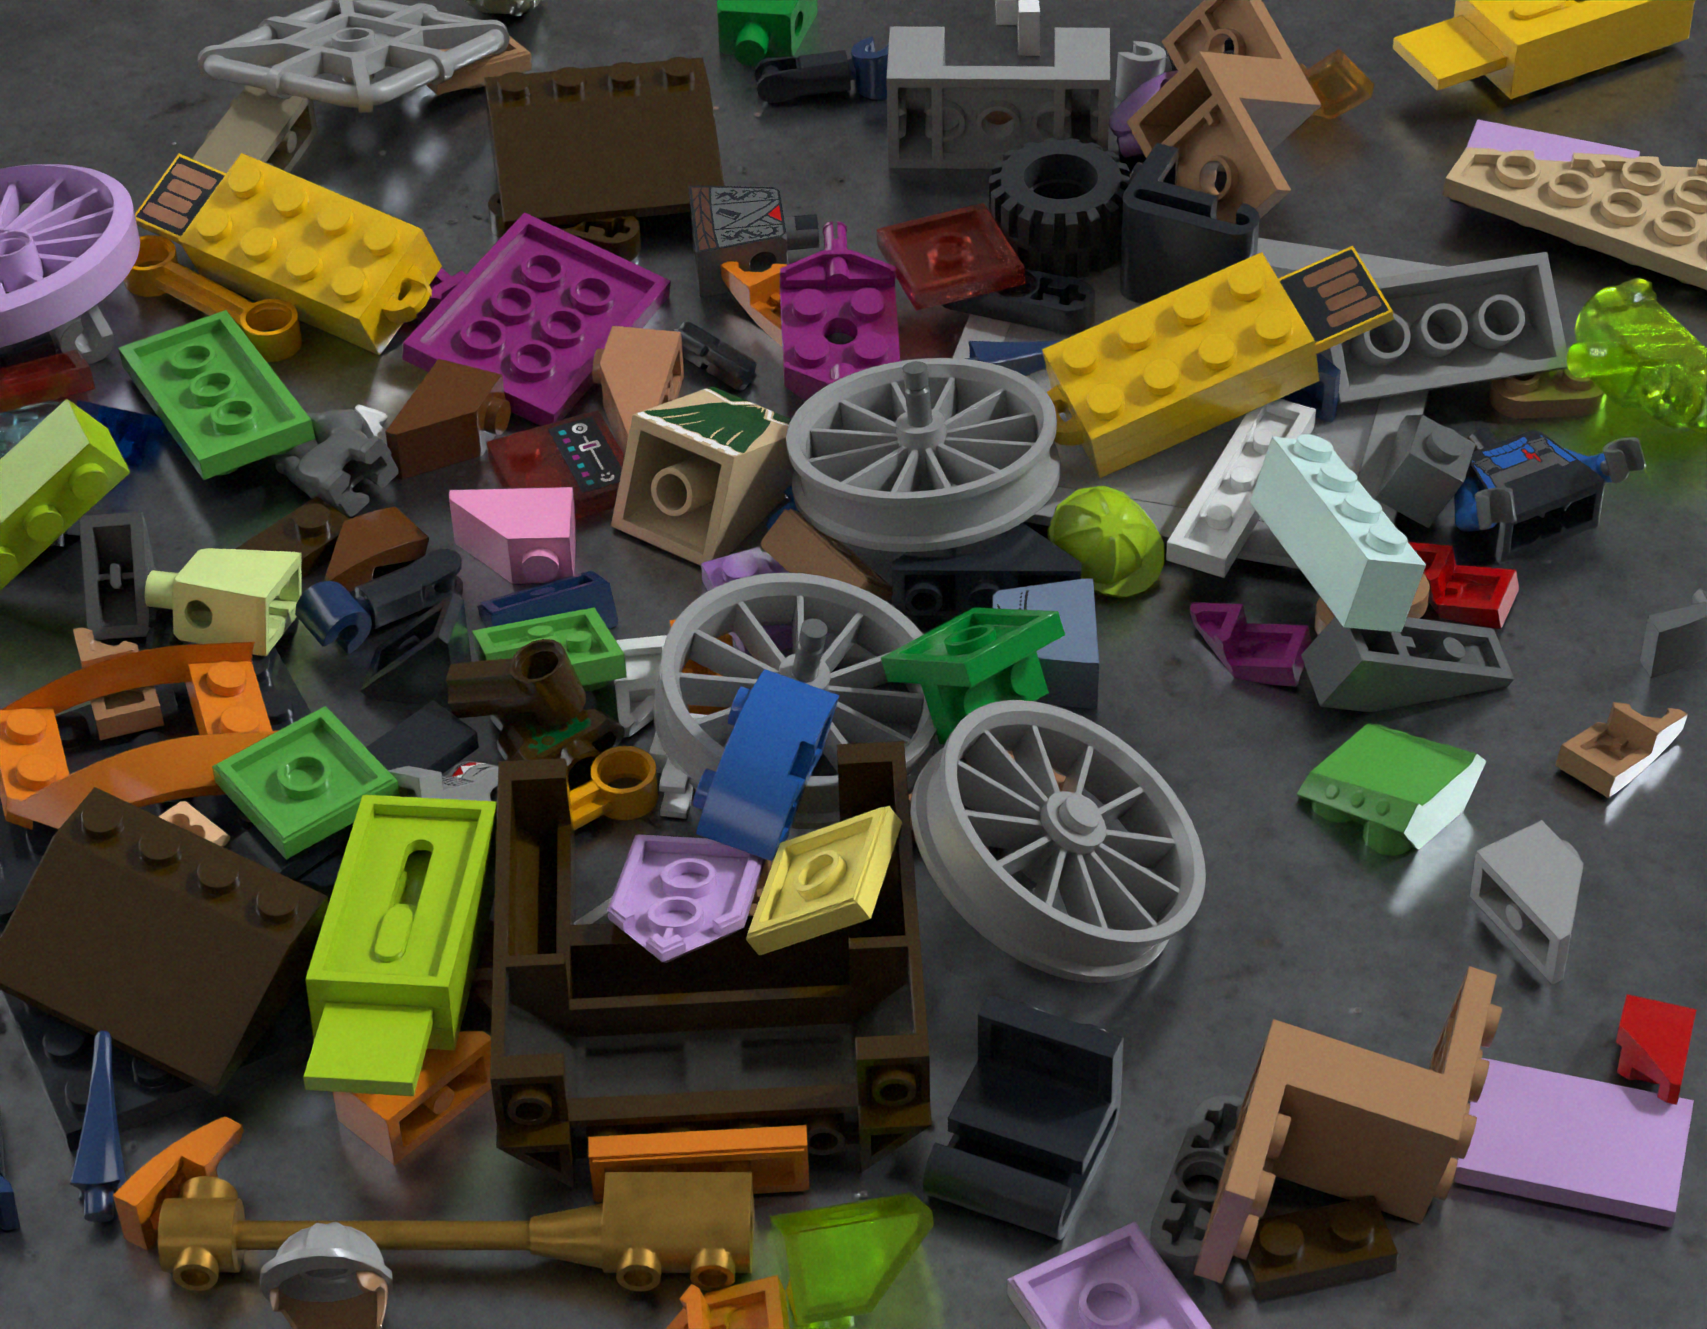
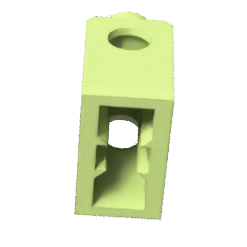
M215 548L201 549L195 553L179 573L152 570L146 580L145 603L149 608L173 610V633L179 640L198 644L255 642L253 654L267 656L297 617L295 615L296 604L302 595L301 553Z

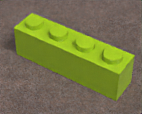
M68 399L60 404L0 459V590L130 473L108 428Z

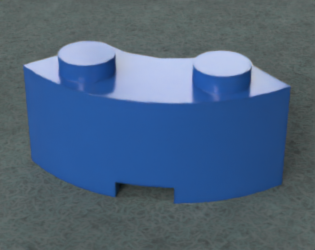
M766 669L763 670L752 690L741 686L734 698L728 717V724L734 726L718 768L716 771L708 768L704 771L694 796L693 807L703 810L696 834L772 861L776 856L779 844L786 841L789 836L805 788L822 755L840 695Z

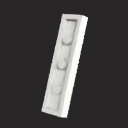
M1277 399L1245 415L1167 541V561L1225 578L1261 517L1250 503L1272 436L1297 439L1298 435L1311 434L1314 429L1316 409Z

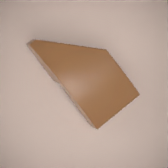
M1613 702L1607 723L1597 722L1563 743L1555 766L1609 798L1635 779L1672 743L1683 730L1688 714L1680 709L1668 708L1666 715L1662 718L1646 717L1631 709L1630 704Z

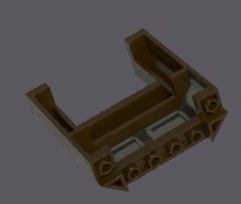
M904 741L837 744L839 822L886 806H890L902 821L871 919L759 956L746 940L754 917L748 916L745 927L733 935L667 963L661 962L614 923L573 924L576 921V844L566 758L499 761L490 1082L497 1124L496 1148L574 1188V1166L589 1165V1137L806 1125L808 1153L828 1155L842 1151H860L862 1173L932 1125L930 1055Z

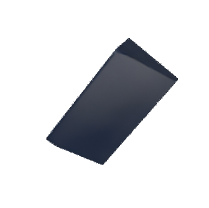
M593 571L483 601L477 606L485 628L593 607L608 629L618 625V616L610 583Z

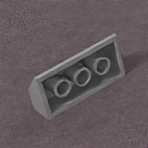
M1547 252L1373 278L1393 310L1394 320L1320 352V354L1341 370L1338 405L1564 370L1570 367Z

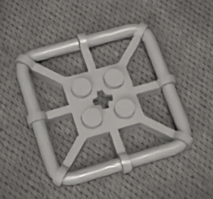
M324 0L286 17L272 16L260 22L258 28L222 44L205 47L199 53L197 63L200 73L209 80L216 81L221 79L266 89L271 96L276 98L289 99L292 96L343 107L358 108L359 113L373 112V106L389 102L428 83L439 85L451 79L454 71L491 54L502 53L509 45L510 37L506 26L498 20H478L438 12L435 6L425 3L408 6L383 0ZM439 49H449V50H447V51L444 52V51H441V50H439ZM266 65H274L272 68L263 67ZM387 67L405 69L381 81L370 84V80L375 77L374 73ZM323 73L342 76L343 81L354 83V85L314 78V76Z

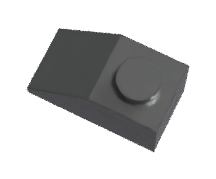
M1406 415L1399 425L1375 499L1429 528L1464 483L1475 443L1462 437L1455 430L1442 426L1424 415Z

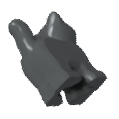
M332 409L321 414L306 412L312 421L315 441L318 445L305 454L301 460L294 455L279 456L275 461L276 469L279 473L287 475L289 480L299 489L306 492L311 499L318 496L347 516H355L369 503V497L362 492H353L352 488L364 478L384 488L399 472L390 455L392 452L379 437L373 436L368 439L362 432L363 419L353 409Z

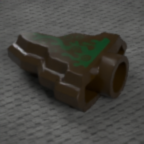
M582 709L575 718L556 726H545L536 722L530 712L490 716L491 721L501 730L497 739V747L505 761L566 758L570 791L591 780V766L596 757L602 752L616 747L625 735L624 727L604 711H597L595 709Z

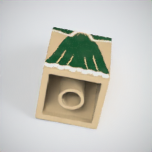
M713 386L633 414L611 526L700 566L703 562L730 555L786 497L784 491L792 485L794 467L790 462L786 443L787 429L791 419Z

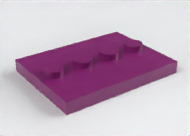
M524 212L403 342L402 360L427 372L431 370L438 359L502 374L505 400L509 401L511 412L546 429L556 427L594 384L592 373L594 355L597 348L605 349L612 326L643 328L669 298L671 280Z

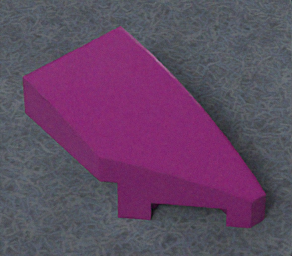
M1191 603L1189 609L1194 625L1234 678L1270 685L1297 687L1305 665L1301 654L1312 643L1308 625L1247 623L1243 604Z

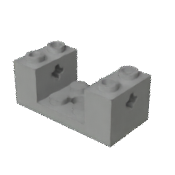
M890 26L887 65L888 168L992 169L996 162L1003 161V155L1008 151L1020 150L1022 144L1031 141L1039 143L1043 142V139L1056 138V140L1080 139L1081 143L1088 144L1092 142L1102 146V151H1108L1110 28L1055 27L1054 66H945V27ZM1002 111L1009 114L1012 120L1005 124L996 125L989 123L984 117L991 112Z

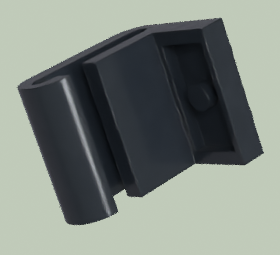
M1156 143L1144 163L1138 162L1134 166L1129 186L1123 194L1120 292L1126 299L1139 304H1146L1252 257L1258 251L1260 216L1257 210L1246 203H1242L1236 212L1235 224L1216 219L1218 196L1177 186L1179 148L1161 143Z
M988 994L978 1013V1061L948 1116V1132L954 1133L948 1146L935 1142L932 1147L923 1177V1193L936 1199L1062 1240L1108 1149L1118 1123L1121 1108L1124 1037L1106 1032L1096 1025L1081 1024L1040 1011L1026 1003H1015Z

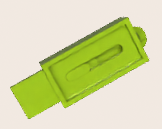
M362 795L306 976L314 1043L303 1076L305 1090L414 1096L426 1049L455 1050L495 897L497 801Z

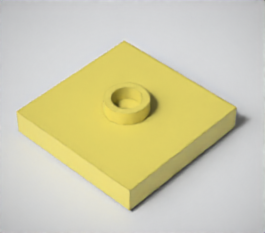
M881 807L779 844L746 937L747 942L759 956L871 919L902 825V821L891 807Z

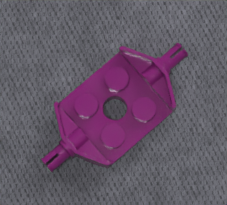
M833 221L823 226L824 250L780 268L784 386L804 401L827 385L843 377L871 367L902 361L900 360L895 291L896 266L859 252L848 250L847 226L837 221L836 239H834ZM834 333H844L851 336L854 340L850 343L839 345L829 342L826 337Z

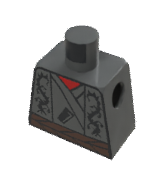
M689 186L691 230L700 297L731 292L721 276V264L727 261L738 262L739 268L743 271L763 272L770 269L772 264L788 265V250L819 248L817 214L784 217L780 190L774 187Z

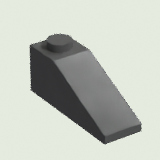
M1335 616L1301 654L1319 705L1321 707L1372 713L1505 688L1515 680L1494 629L1410 617L1406 618L1400 633L1343 627Z

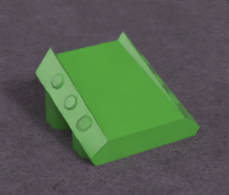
M1368 723L1310 771L1298 790L1297 796L1310 802L1314 812L1330 822L1353 821L1363 825V839L1367 846L1381 855L1395 856L1403 854L1411 848L1421 849L1464 811L1486 764V760L1474 752L1430 741L1422 737L1408 735V733L1379 724Z

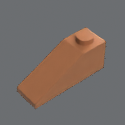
M612 326L605 349H596L593 360L594 383L602 384L604 410L623 458L625 457L633 414L678 398L684 379L681 332Z

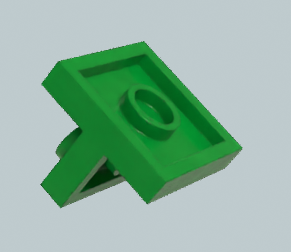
M972 608L881 657V661L888 682L921 684L933 725L937 729L936 735L939 744L945 745L948 737L959 722L979 707L1005 700L1036 701L1047 695L1049 692L1036 651L1065 636V632L1058 611Z

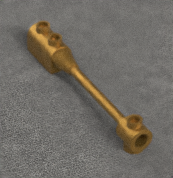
M605 1172L603 1203L531 1217L530 1221L245 1220L242 1200L238 1198L237 1190L233 1185L220 1178L200 1176L191 1178L182 1184L179 1198H166L163 1201L158 1226V1254L162 1271L173 1272V1279L178 1285L197 1291L213 1287L217 1282L218 1272H239L243 1262L244 1250H279L288 1237L298 1231L312 1227L316 1223L329 1224L332 1222H338L343 1226H349L365 1233L376 1243L379 1250L530 1251L532 1255L603 1268L604 1273H616L617 1282L622 1287L633 1291H647L655 1288L660 1283L661 1273H691V1282L696 1287L706 1291H715L732 1286L735 1281V1273H752L754 1200L752 1172Z

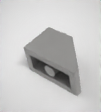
M1541 820L1476 851L1470 897L1553 985L1564 978L1584 863L1581 861L1575 848L1569 842L1561 840Z

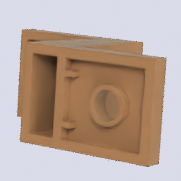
M1203 0L1162 40L1178 72L1126 122L1146 159L1156 143L1179 148L1177 186L1218 196L1216 219L1235 224L1236 212L1242 203L1255 208L1261 219L1291 191L1271 152L1322 105L1262 0ZM1229 37L1234 44V54H1224V43ZM1217 171L1227 173L1226 185L1220 193H1218L1214 185Z
M1471 966L1468 967L1433 1049L1428 1069L1273 1019L1240 1108L1193 1274L1222 1283L1232 1256L1246 1260L1259 1217L1262 1218L1266 1210L1275 1176L1347 1200L1375 1196L1381 1211L1419 1224L1422 1223L1433 1197L1445 1201L1458 1163V1159L1452 1156L1461 1159L1465 1158L1477 1122V1117L1469 1114L1471 1104L1467 1102H1478L1490 1062L1482 1059L1483 1050L1480 1049V1046L1490 1048L1502 1012V1007L1490 1004L1497 975Z

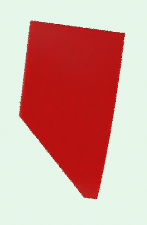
M1408 542L1426 564L1423 573L1430 584L1428 602L1439 617L1480 627L1502 629L1519 591L1516 570L1456 565L1453 546Z
M1627 994L1616 1038V1043L1622 1046L1617 1073L1628 1080L1637 1079L1659 1084L1657 1097L1666 1103L1677 1105L1697 1009Z

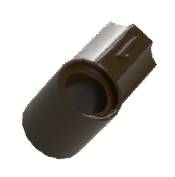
M553 639L532 641L519 649L513 658L450 664L446 678L449 696L448 705L453 715L457 718L530 712L536 722L545 726H556L575 718L582 711L586 703V693L561 643Z

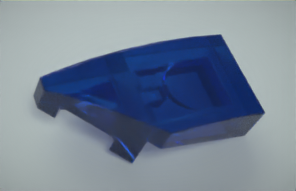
M80 400L77 401V406L108 428L126 465L139 467L145 458L144 449L148 434L155 433L161 435L165 429V425L157 416Z

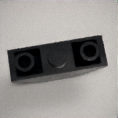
M1021 523L1006 532L976 543L943 550L906 552L892 562L893 607L905 616H959L972 608H992V596L999 590L1081 579V562L1024 523Z

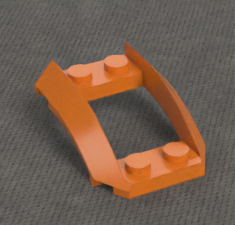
M255 642L175 645L121 655L95 663L56 679L1 709L0 798L5 820L31 830L33 828V821L59 829L94 787L139 808L176 799L225 794L215 783L212 766L277 732L272 731L251 661ZM185 682L199 735L170 739L138 747L98 761L69 775L55 715L76 705L112 693L146 686Z

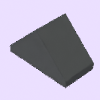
M144 512L82 516L79 522L87 629L93 631L94 640L147 637V633L151 628L148 627L150 608L145 603V585L149 573L152 570L156 571Z

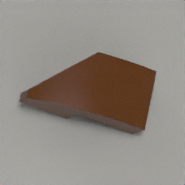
M395 506L372 511L344 521L324 581L337 582L349 592L355 591L356 586L372 580L375 567L417 560L425 556L430 537Z

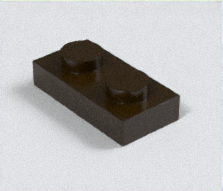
M316 496L235 549L301 553V575L303 579L331 560L343 522L349 520V518Z
M1375 1196L1259 1219L1246 1260L1239 1259L1256 1301L1396 1271L1398 1251Z

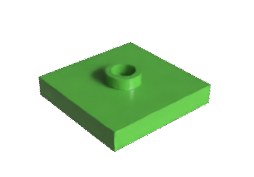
M326 706L212 766L215 783L285 859L294 856L352 824L355 821L362 795L400 796L397 779Z

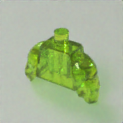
M1637 278L1617 286L1603 288L1592 295L1579 312L1575 326L1577 342L1572 344L1567 354V365L1572 375L1575 377H1589L1615 404L1623 408L1643 409L1653 420L1667 428L1675 430L1685 427L1695 432L1707 434V348L1656 301L1657 295L1652 291V283Z

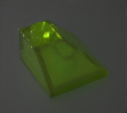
M912 1192L769 1216L790 1315L797 1325L810 1324V1329H848L855 1325V1315L872 1313L934 1226L932 1210Z

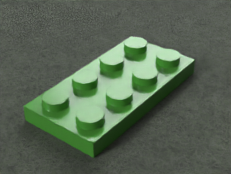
M227 310L118 348L123 368L203 480L216 475L230 474L240 466L270 455L287 453L295 446L315 439L310 417Z

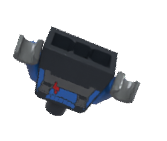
M1479 429L1467 438L1475 443V448L1464 483L1454 494L1455 524L1464 532L1479 531L1500 564L1596 528L1599 525L1605 484L1610 482L1620 483L1628 477L1630 471H1640L1646 468L1640 441L1636 437L1614 440L1603 447V453L1588 457L1561 447L1541 431L1531 430L1500 441L1489 429Z

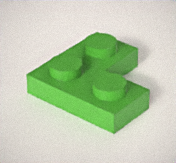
M594 607L472 630L475 655L479 661L513 658L519 649L532 641L553 639L561 643L584 691L597 690L605 687L611 680L627 678L625 654Z

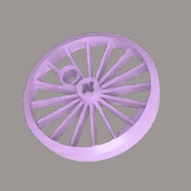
M62 164L22 165L0 169V348L41 335L78 317L107 297L129 274L139 254L140 237L130 194L116 179L93 169ZM32 203L18 216L23 204Z

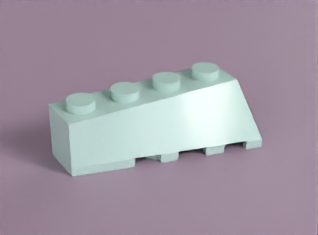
M1310 434L1298 435L1297 439L1272 436L1250 503L1343 627L1401 633L1426 564L1407 542V537L1394 526L1382 511V506L1369 495L1357 480V475L1348 469L1335 453L1330 442Z

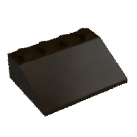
M673 57L666 61L635 64L619 62L612 66L581 69L564 67L557 71L527 74L510 72L502 76L484 77L488 131L504 230H509L524 212L552 226L581 223L582 221L595 222L597 219L629 215L636 218L690 212L689 186H725L711 90L703 57Z
M94 787L54 834L0 936V990L93 1036H96L99 1031H107L111 1036L113 1046L217 1096L306 980L328 908V897Z

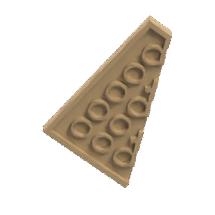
M1467 147L1445 178L1442 196L1462 202L1469 207L1482 209L1510 219L1522 226L1532 227L1566 239L1575 245L1585 246L1622 259L1628 264L1638 265L1664 274L1684 284L1694 285L1707 290V159H1698L1696 168L1662 166L1659 162V157L1650 156L1626 158L1610 154L1573 153L1571 161L1537 160L1534 156V151L1530 150L1502 152L1491 148Z

